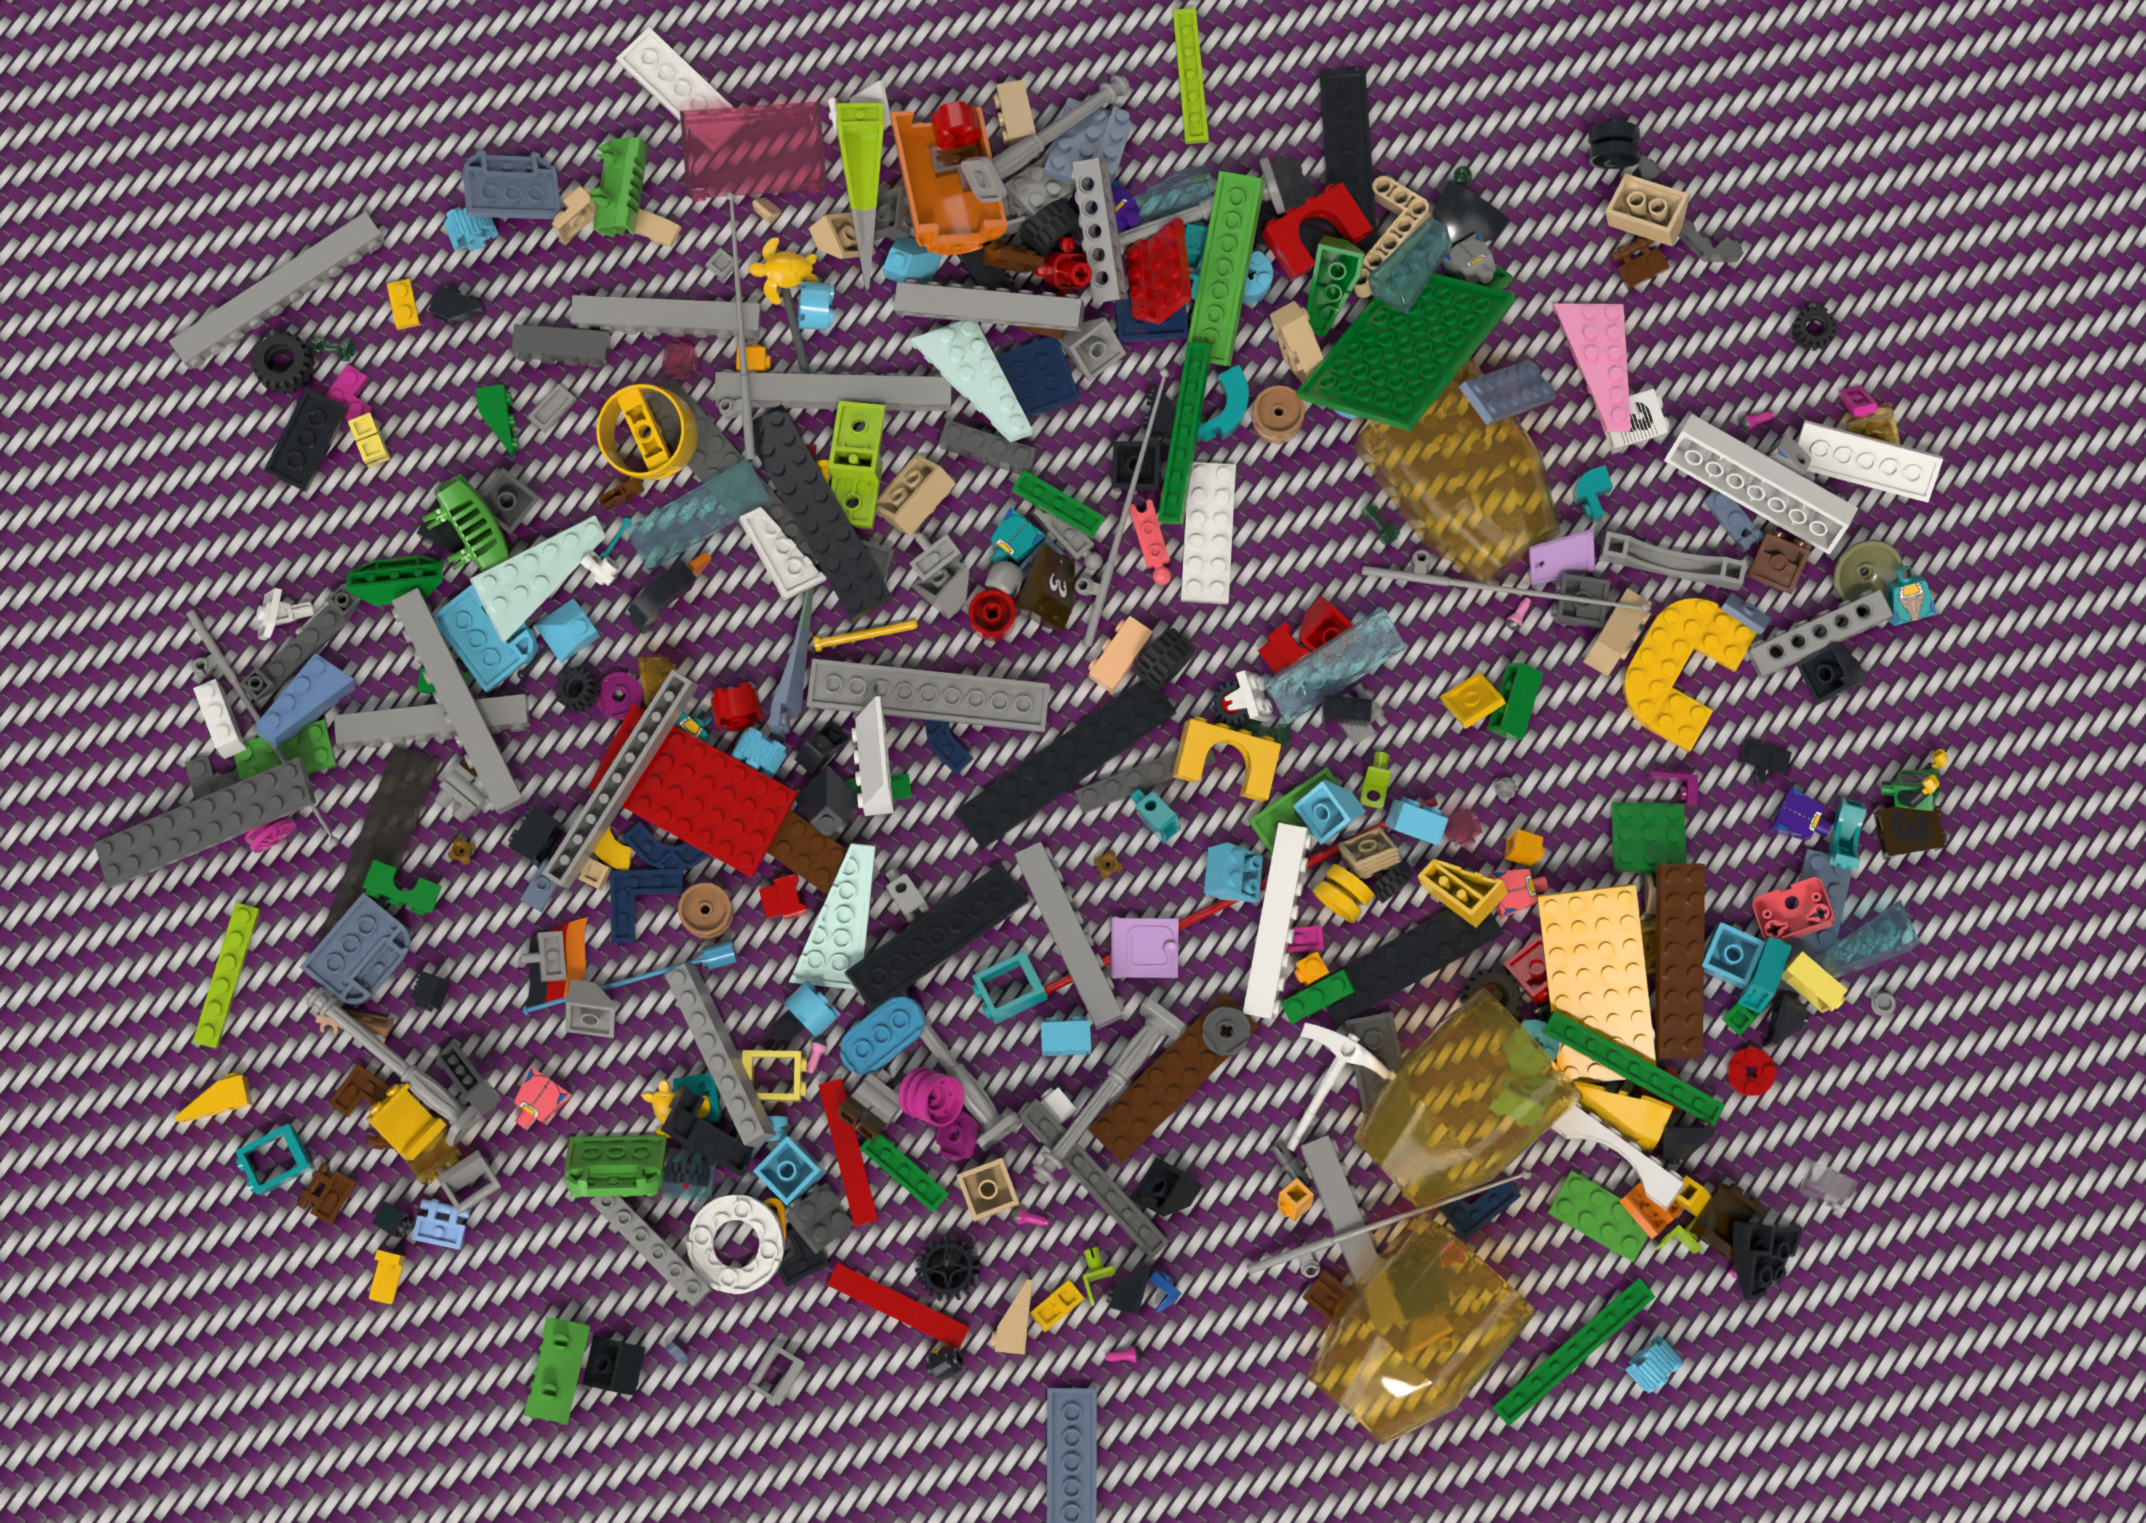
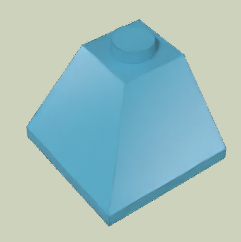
M907 236L897 239L892 245L883 266L884 277L899 283H904V280L918 281V284L927 285V282H932L942 255L928 252L927 247H920L916 239Z
M574 598L534 624L560 663H563L600 638L597 630Z
M1327 780L1322 781L1293 805L1321 845L1366 812L1352 792Z

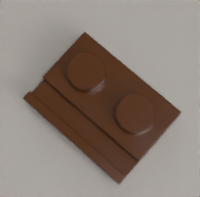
M1325 1270L1322 1271L1302 1297V1299L1340 1329L1363 1301Z

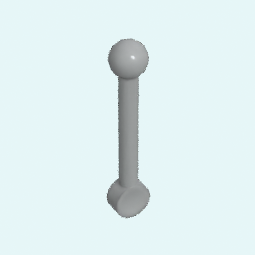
M328 598L324 600V604L309 618V620L303 626L299 627L296 630L295 633L297 635H299L326 607L330 605L326 601Z

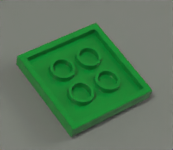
M1612 802L1613 872L1657 873V864H1687L1684 804Z

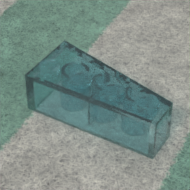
M1429 217L1367 277L1372 295L1399 311L1408 314L1452 246L1447 226Z
M1899 900L1826 951L1817 959V962L1821 968L1836 979L1908 953L1921 943L1901 900Z

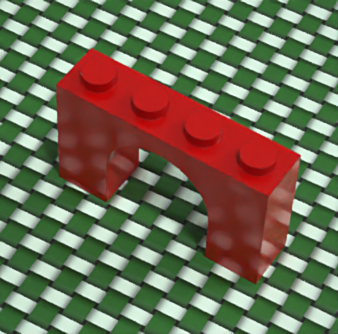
M1342 182L1336 186L1330 184L1322 190L1323 194L1315 197V195L1310 196L1303 201L1304 205L1296 208L1294 206L1288 209L1281 219L1273 218L1264 225L1265 229L1261 236L1291 282L1310 271L1315 264L1299 236V225L1305 219L1320 217L1330 221L1342 238L1353 245L1367 237L1372 231V226Z

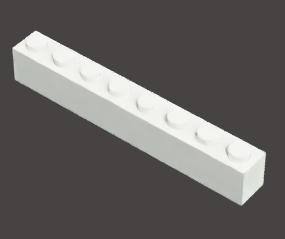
M1278 823L1243 1014L1274 1020L1275 1015L1280 1013L1281 1001H1278L1279 991L1283 992L1286 977H1282L1284 967L1288 968L1290 953H1287L1288 943L1292 944L1295 930L1291 929L1293 920H1297L1299 906L1296 905L1297 896L1302 895L1304 883L1300 882L1302 872H1306L1308 858H1305L1306 848L1310 849L1312 843V835L1309 834L1310 830L1308 828Z

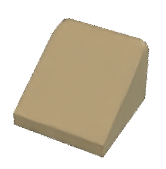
M767 198L755 199L752 202L754 211L769 224H772L782 213Z

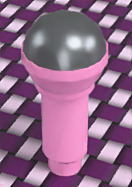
M1525 597L1515 613L1507 618L1506 625L1510 630L1516 631L1522 627L1523 616L1531 602L1529 598Z
M816 1037L811 1042L812 1052L806 1071L811 1074L816 1070L821 1054L827 1049V1041L822 1037Z

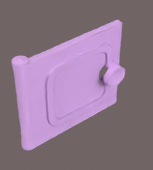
M1589 529L1529 547L1532 587L1561 579L1563 573L1572 575L1585 571L1594 573V531Z
M1112 917L1111 978H1178L1179 919Z

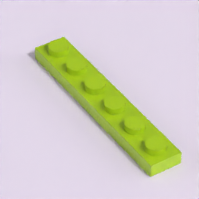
M1196 8L1173 10V22L1185 144L1208 143L1209 137Z
M235 903L193 1039L194 1043L216 1049L219 1048L260 914V909Z

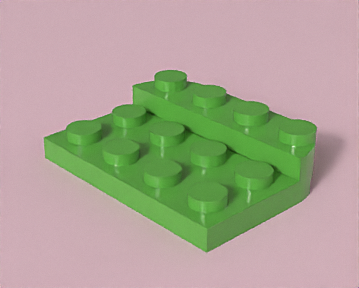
M667 1135L570 1137L564 1166L566 1186L570 1191V1195L574 1198L582 1196L628 1197L657 1195L659 1188L664 1183V1166L668 1144Z

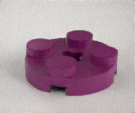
M614 672L602 679L600 683L602 690L597 691L601 693V696H596L595 699L598 701L597 706L601 712L609 719L624 720L632 704L642 708L644 701L643 688L633 676L624 672ZM621 690L622 694L626 693V697L623 698L622 702L613 699V696L617 695L616 691Z
M960 1111V1114L952 1123L946 1126H939L936 1134V1144L940 1145V1154L955 1161L963 1158L969 1159L973 1155L974 1147L981 1131L980 1122L976 1121L971 1114ZM956 1133H959L958 1139L955 1138Z

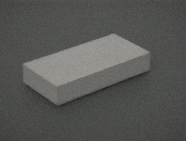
M558 383L527 418L546 434L577 399Z

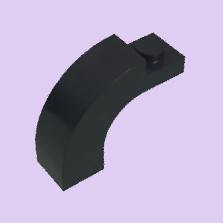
M683 561L655 579L637 596L628 608L630 612L629 618L633 626L639 629L643 635L652 629L656 619L665 608L693 588L697 577Z

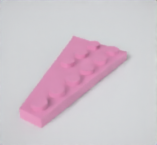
M1553 303L1552 309L1554 314L1557 315L1561 330L1567 337L1571 353L1581 376H1584L1588 392L1594 399L1596 410L1605 431L1630 432L1631 421L1623 304Z

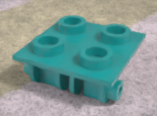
M711 1073L673 1079L674 1093L677 1092L680 1086H683L698 1096H707L710 1100V1109L708 1115L703 1120L710 1123L720 1122V1117H722L719 1112L720 1100L718 1095L720 1094L717 1092V1086Z

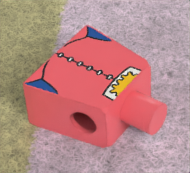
M1529 869L1490 872L1488 875L1490 879L1504 881L1508 892L1496 906L1500 920L1535 905L1538 902L1536 893L1548 890L1545 876L1532 879Z
M531 1067L514 1101L516 1105L523 1109L515 1122L525 1129L529 1127L534 1118L545 1124L572 1095Z

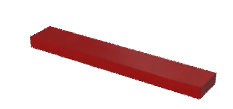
M841 1078L818 1084L854 1226L878 1221L855 1128H852L837 1116L839 1107L847 1100L843 1080Z
M837 1263L827 1283V1286L954 1348L960 1349L970 1328Z

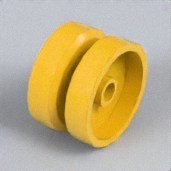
M1333 864L1325 874L1329 882L1319 881L1312 892L1334 913L1348 922L1354 923L1362 913L1358 905L1367 906L1375 895L1368 886L1352 873L1337 864Z

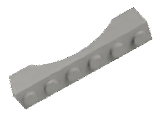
M1609 531L1603 537L1599 561L1736 591L1743 585L1747 566L1745 561L1727 557L1702 556L1672 551L1650 545L1631 536Z

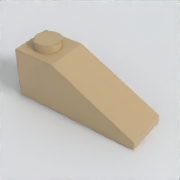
M1026 1280L999 1323L997 1332L992 1331L991 1346H995V1352L1025 1355L1032 1280Z

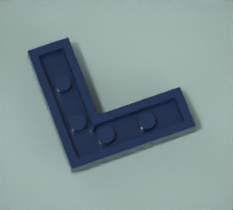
M683 869L610 871L612 944L636 943V895L684 893Z
M1438 1168L1418 1183L1433 1203L1458 1195ZM1509 1181L1492 1187L1470 1206H1467L1463 1199H1459L1439 1206L1437 1209L1460 1238L1466 1241L1522 1195Z

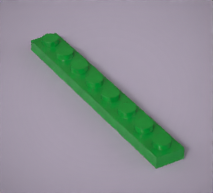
M1187 343L1158 521L1161 524L1183 525L1213 347L1210 343Z
M1552 1011L1542 1030L1543 1034L1710 1126H1715L1725 1107V1104L1556 1011Z
M1640 1278L1636 1279L1492 1406L1493 1410L1507 1426H1510L1656 1296Z

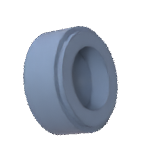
M670 1342L665 1347L667 1352L681 1365L688 1360V1356L674 1342Z

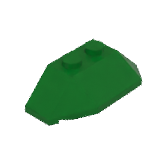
M423 555L373 560L356 570L352 569L347 572L346 589L347 592L375 606L393 604L392 600L417 588L422 593L424 599H426L443 581V562L435 561Z

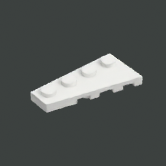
M761 507L740 516L739 521L783 600L789 599L826 581V576L819 572L813 566L812 561L796 548L797 545L783 534L781 528Z

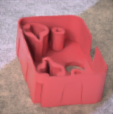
M1812 877L1792 884V888L1781 892L1777 889L1760 895L1753 900V909L1766 941L1771 936L1788 942L1833 926L1836 916L1829 901L1827 890L1819 878ZM1790 896H1794L1799 900V904L1795 909H1788L1785 906V901ZM1823 910L1825 919L1820 920L1818 917L1819 911ZM1773 927H1777L1779 929L1777 936H1774L1772 934Z

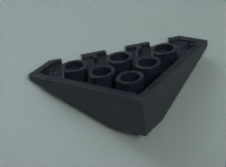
M1276 156L1272 170L1286 211L1294 206L1296 208L1304 205L1303 201L1312 195L1318 197L1311 182L1307 181L1301 172L1303 169L1298 161ZM1272 200L1261 201L1254 244L1268 247L1261 236L1265 229L1264 225L1273 218L1279 220L1284 217V214L1277 215ZM1311 217L1305 219L1299 225L1300 239L1312 258H1316L1318 244L1325 235L1343 239L1340 233H1336L1332 223L1324 218Z

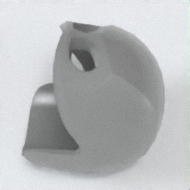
M999 561L989 571L985 586H988L990 590L998 588L1010 594L1009 596L1012 599H1015L1023 585V571L1011 562Z

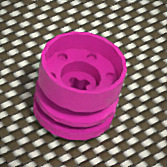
M287 815L249 831L245 836V841L248 844L251 843L250 848L254 853L263 852L284 840L295 829L296 823Z
M918 1067L910 1071L903 1079L898 1098L904 1113L935 1126H946L952 1123L960 1114L964 1103V1091L957 1079L927 1067Z

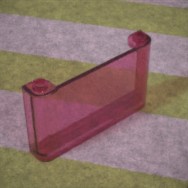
M820 102L680 111L687 197L692 198L693 202H702L710 197H725L728 192L735 196L808 191L810 194H818L827 187Z

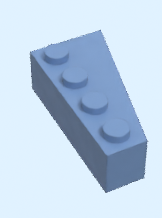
M315 653L257 722L256 730L258 736L275 748H279L299 733L305 725L315 721L320 717L321 713L329 707L335 706L345 695L355 691L354 679Z

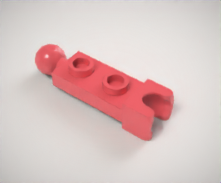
M1150 499L1147 500V510L1144 513L1138 512L1136 506L1131 504L1129 513L1147 569L1154 567L1153 580L1159 585H1165L1171 579V572L1163 564L1170 563V559L1153 502Z

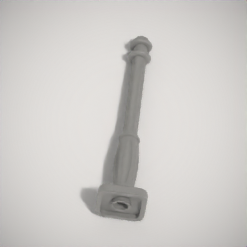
M1112 76L1110 84L1102 83L1099 88L1100 91L1038 134H1030L1029 137L1012 145L993 161L985 156L970 157L962 161L961 169L975 197L982 203L1000 202L1006 198L1007 191L1002 179L1024 167L1035 156L1044 151V146L1107 102L1110 104L1115 103L1117 95H1127L1129 88L1128 80L1123 76Z
M1268 157L1259 161L1264 175L1263 179H1266L1262 200H1272L1277 215H1282L1286 212L1271 164ZM1215 195L1204 201H1199L1197 206L1118 233L1120 247L1134 243L1139 238L1145 239L1155 235L1175 217L1182 219L1184 225L1203 218L1206 221L1209 220ZM1102 248L1099 250L1098 253L1099 258L1100 254L1105 253Z
M314 986L305 997L308 999V1007L315 1005L319 1008L320 1017L327 1015L396 1072L401 1077V1082L407 1083L410 1086L409 1089L419 1099L448 1119L451 1127L446 1137V1143L453 1148L481 1119L483 1115L472 1104L469 1107L465 1104L462 1105L440 1083L418 1069L416 1065L410 1066L337 1005L338 1000L336 997H327L324 987L316 988Z
M905 991L896 996L909 997ZM926 1020L924 1031L920 1037L945 1069L946 1075L957 1079L962 1085L964 1105L983 1126L982 1129L985 1133L977 1139V1143L983 1151H986L1018 1128L1023 1122L1016 1112L1009 1114L1005 1118L1002 1114L999 1115L981 1085L964 1068L963 1064H958Z
M1146 997L1142 1002L1139 1012L1146 1019V1024L1129 1041L1112 1068L1108 1070L1109 1076L1052 1151L1050 1153H1043L1045 1160L1042 1164L1033 1166L1035 1171L1033 1176L1039 1182L1045 1184L1046 1181L1052 1182L1054 1180L1052 1173L1056 1168H1063L1062 1160L1117 1088L1120 1085H1125L1127 1080L1142 1065L1160 1037L1167 1034L1176 1040L1185 1029L1184 1023L1153 999Z

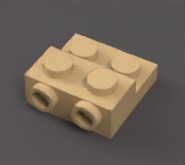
M579 186L576 190L572 189L567 193L563 201L566 211L558 213L552 223L558 238L564 245L595 218L597 204L590 200V198L595 196L590 193L591 190L586 186L584 188Z

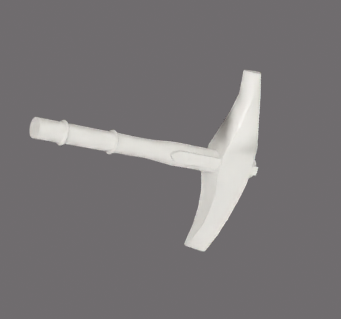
M1304 1024L1300 1036L1321 1042L1329 1047L1336 1057L1286 1145L1288 1149L1295 1151L1346 1062L1363 1065L1378 1073L1385 1080L1392 1074L1382 1062L1358 1043L1360 1039L1356 1035L1349 1033L1348 1036L1318 1025Z

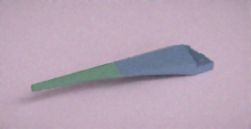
M816 558L812 561L813 566L815 568L817 562ZM814 587L807 589L805 592L794 644L771 705L769 726L776 741H785L786 734L790 733V719H793L801 712Z

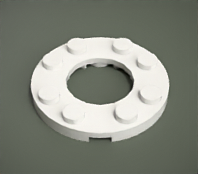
M746 1195L720 1197L705 1205L692 1221L687 1242L689 1260L698 1277L711 1288L732 1294L750 1292L766 1284L780 1267L785 1249L783 1229L774 1212L760 1200ZM731 1220H742L749 1223L756 1230L759 1238V1249L756 1258L743 1268H731L723 1264L717 1258L714 1250V1237L717 1230L724 1223Z

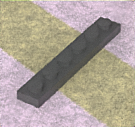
M1211 748L1206 755L1204 767L1216 763ZM1178 751L1074 791L1082 813L1086 814L1127 798L1139 788L1144 791L1175 779L1172 777Z

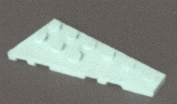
M959 321L910 339V345L914 349L917 348L929 363L937 367L941 371V375L964 398H968L980 413L982 412L991 420V424L1010 443L1032 435L1033 430L978 322Z
M592 516L470 578L502 643L525 622L571 574L584 557L590 554L606 537L596 516Z
M851 843L789 982L803 984L808 979L812 985L856 990L844 972L865 958L876 846Z

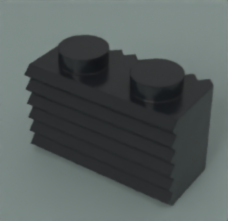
M1325 695L1322 704L1321 722L1324 723L1326 721L1327 724L1331 722L1337 725L1345 723L1346 725L1350 724L1356 727L1364 725L1367 727L1371 721L1373 700Z
M420 971V976L415 981L417 985L414 986L413 994L410 995L415 1000L414 1005L428 1012H433V1009L440 1010L450 983L441 977Z

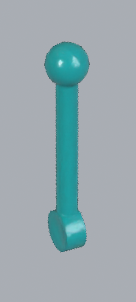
M629 518L622 520V527L606 551L601 553L600 557L602 560L605 557H610L611 550L625 529L632 525Z

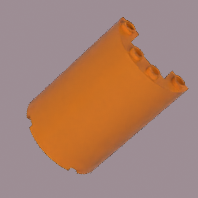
M975 107L982 133L978 141L979 157H988L993 161L982 108ZM898 110L890 112L893 135L917 244L920 247H927L928 252L956 255L983 248V243L989 240L991 242L998 240L1008 227L1002 200L1000 202L982 203L975 197L973 191L963 193L959 173L936 178L930 153L942 150L936 145L932 124L923 122L912 124L913 111Z

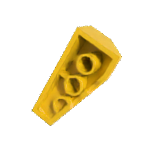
M1574 1081L1567 1094V1097L1577 1101L1585 1111L1598 1116L1602 1120L1601 1123L1606 1127H1613L1622 1134L1621 1138L1627 1143L1632 1141L1642 1151L1650 1153L1659 1142L1673 1109V1106L1651 1097L1642 1095L1641 1099L1628 1097V1092L1625 1091L1610 1093L1602 1086Z

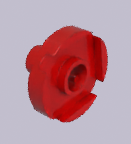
M1754 1047L1736 1052L1727 1064V1081L1735 1092L1743 1096L1751 1097L1764 1094L1772 1087L1777 1075V1070L1771 1057L1764 1051ZM1747 1066L1756 1068V1078L1752 1076L1746 1077L1747 1070L1745 1068Z

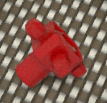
M1062 237L1059 244L1061 251H1051L1045 257L1043 267L1034 270L1035 275L1044 277V281L1048 286L1059 289L1057 297L1065 298L1066 294H1072L1070 289H1081L1092 278V269L1086 264L1087 259L1083 254L1073 252V249H1075L1073 237Z

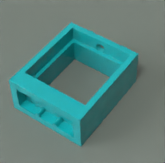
M1770 936L1767 939L1747 986L1743 988L1737 1004L1761 1013L1775 995L1792 949L1791 945L1786 944L1779 938Z
M1025 951L972 976L975 982L972 985V989L977 999L983 998L985 1004L981 1007L987 1019L992 1017L995 1025L1048 999ZM1021 966L1033 991L995 1009L983 984Z
M286 1124L235 1151L238 1156L235 1160L241 1171L245 1170L249 1178L246 1180L248 1188L252 1193L255 1192L261 1196L314 1169L294 1126L291 1124ZM284 1136L298 1166L261 1185L247 1154Z

